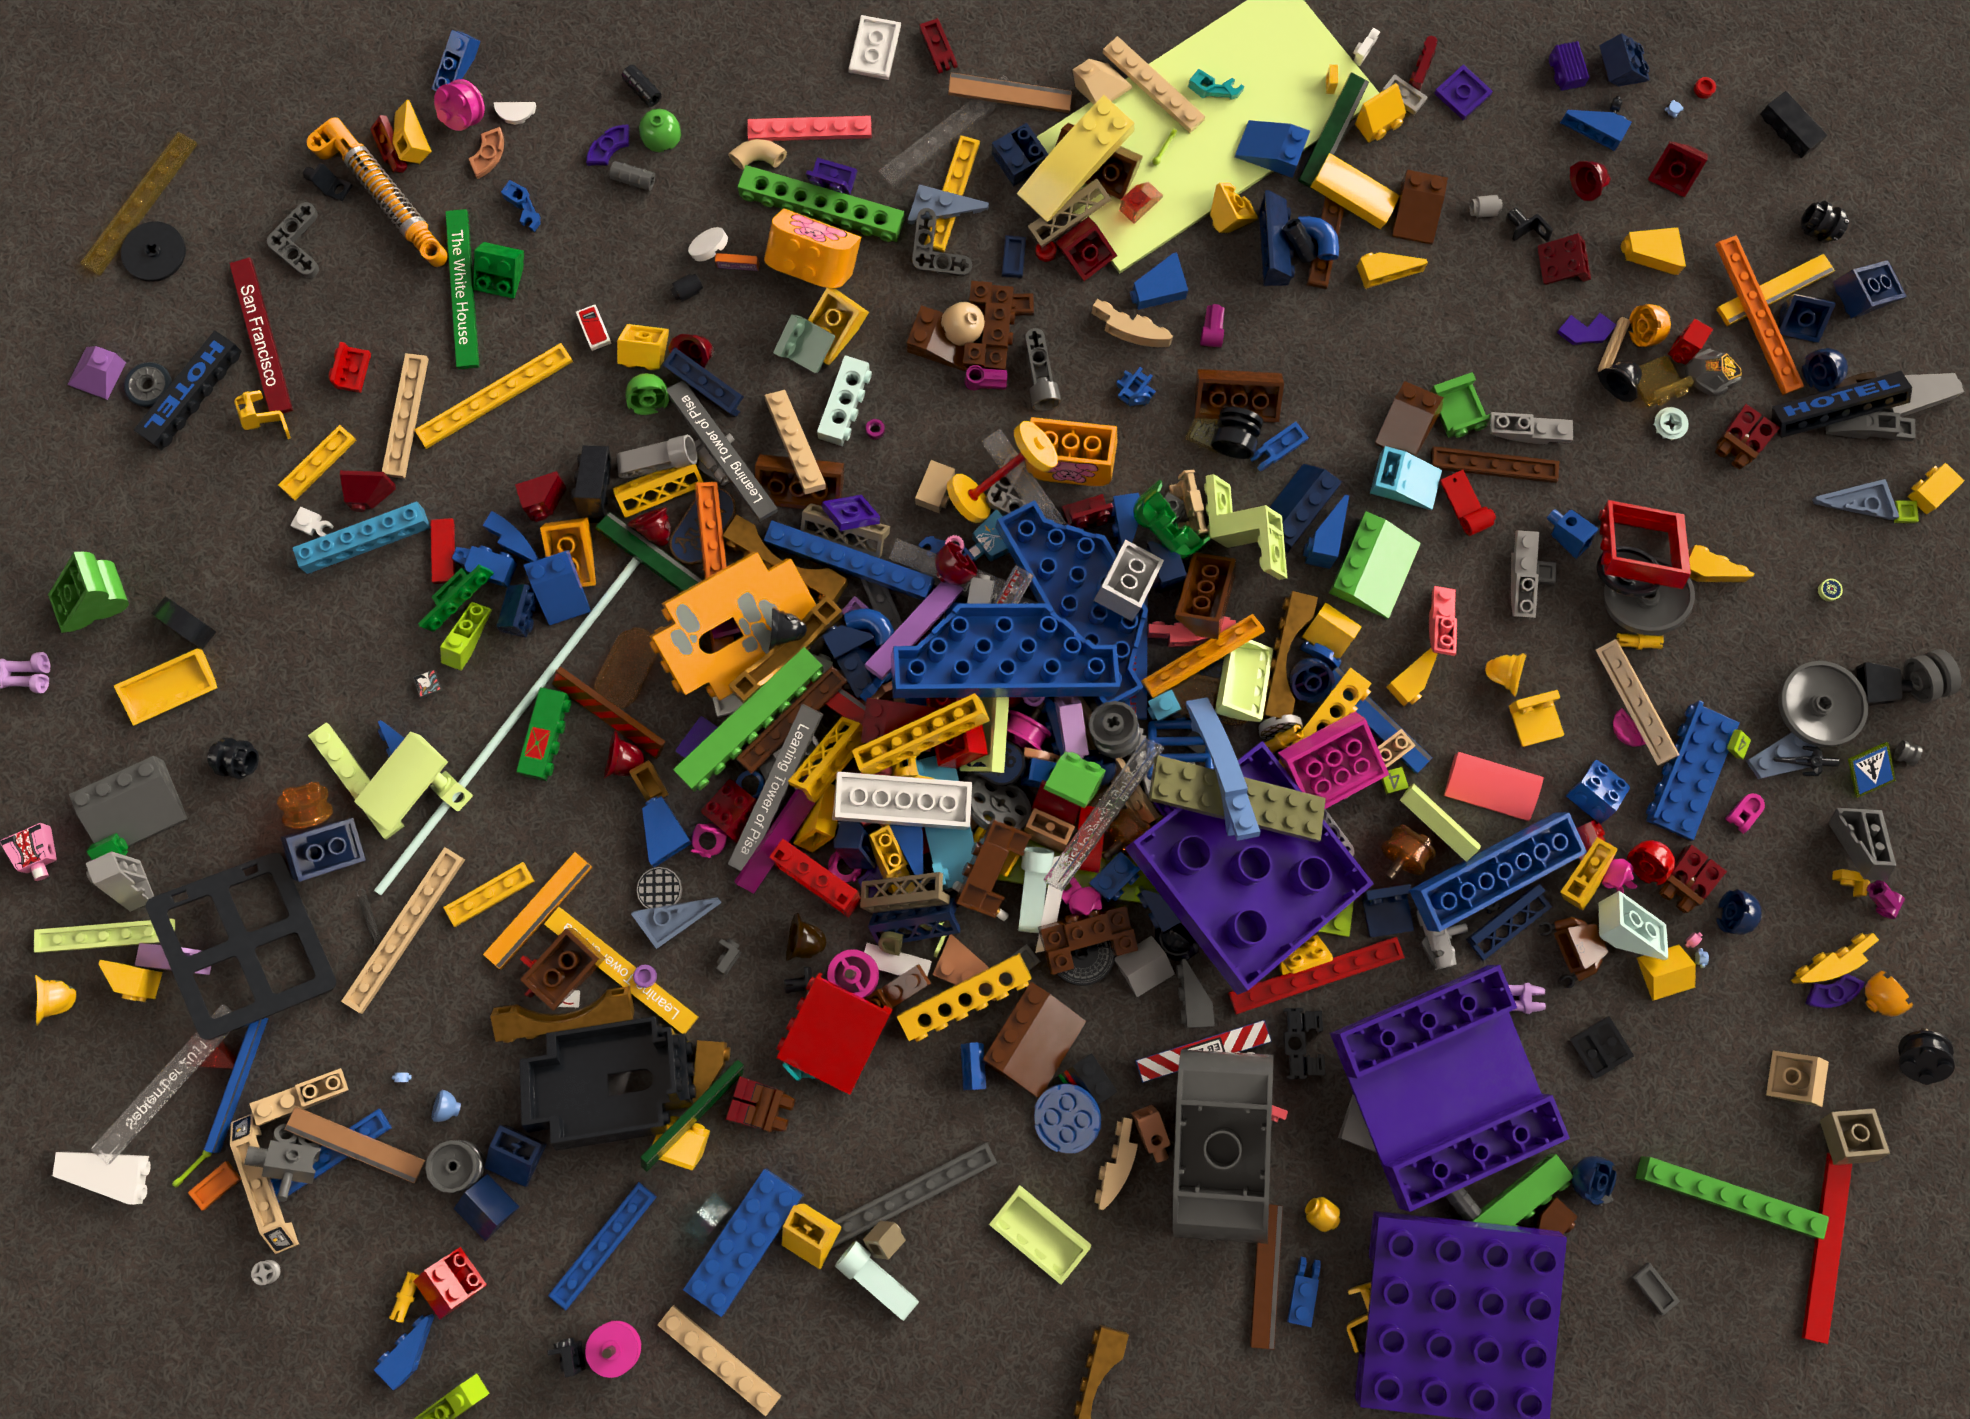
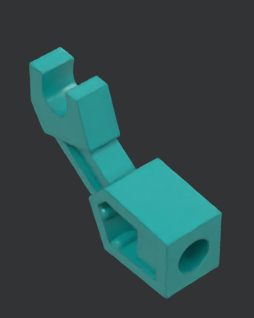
M1200 69L1194 73L1188 84V87L1202 98L1214 96L1230 98V100L1238 98L1245 86L1240 84L1238 88H1233L1234 78L1227 80L1222 85L1215 84V78Z

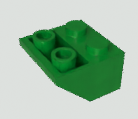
M487 242L480 244L474 250L473 290L514 299L523 272L524 251Z

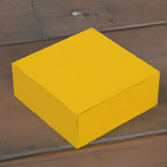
M1329 65L1326 73V94L1335 93L1338 85V65Z

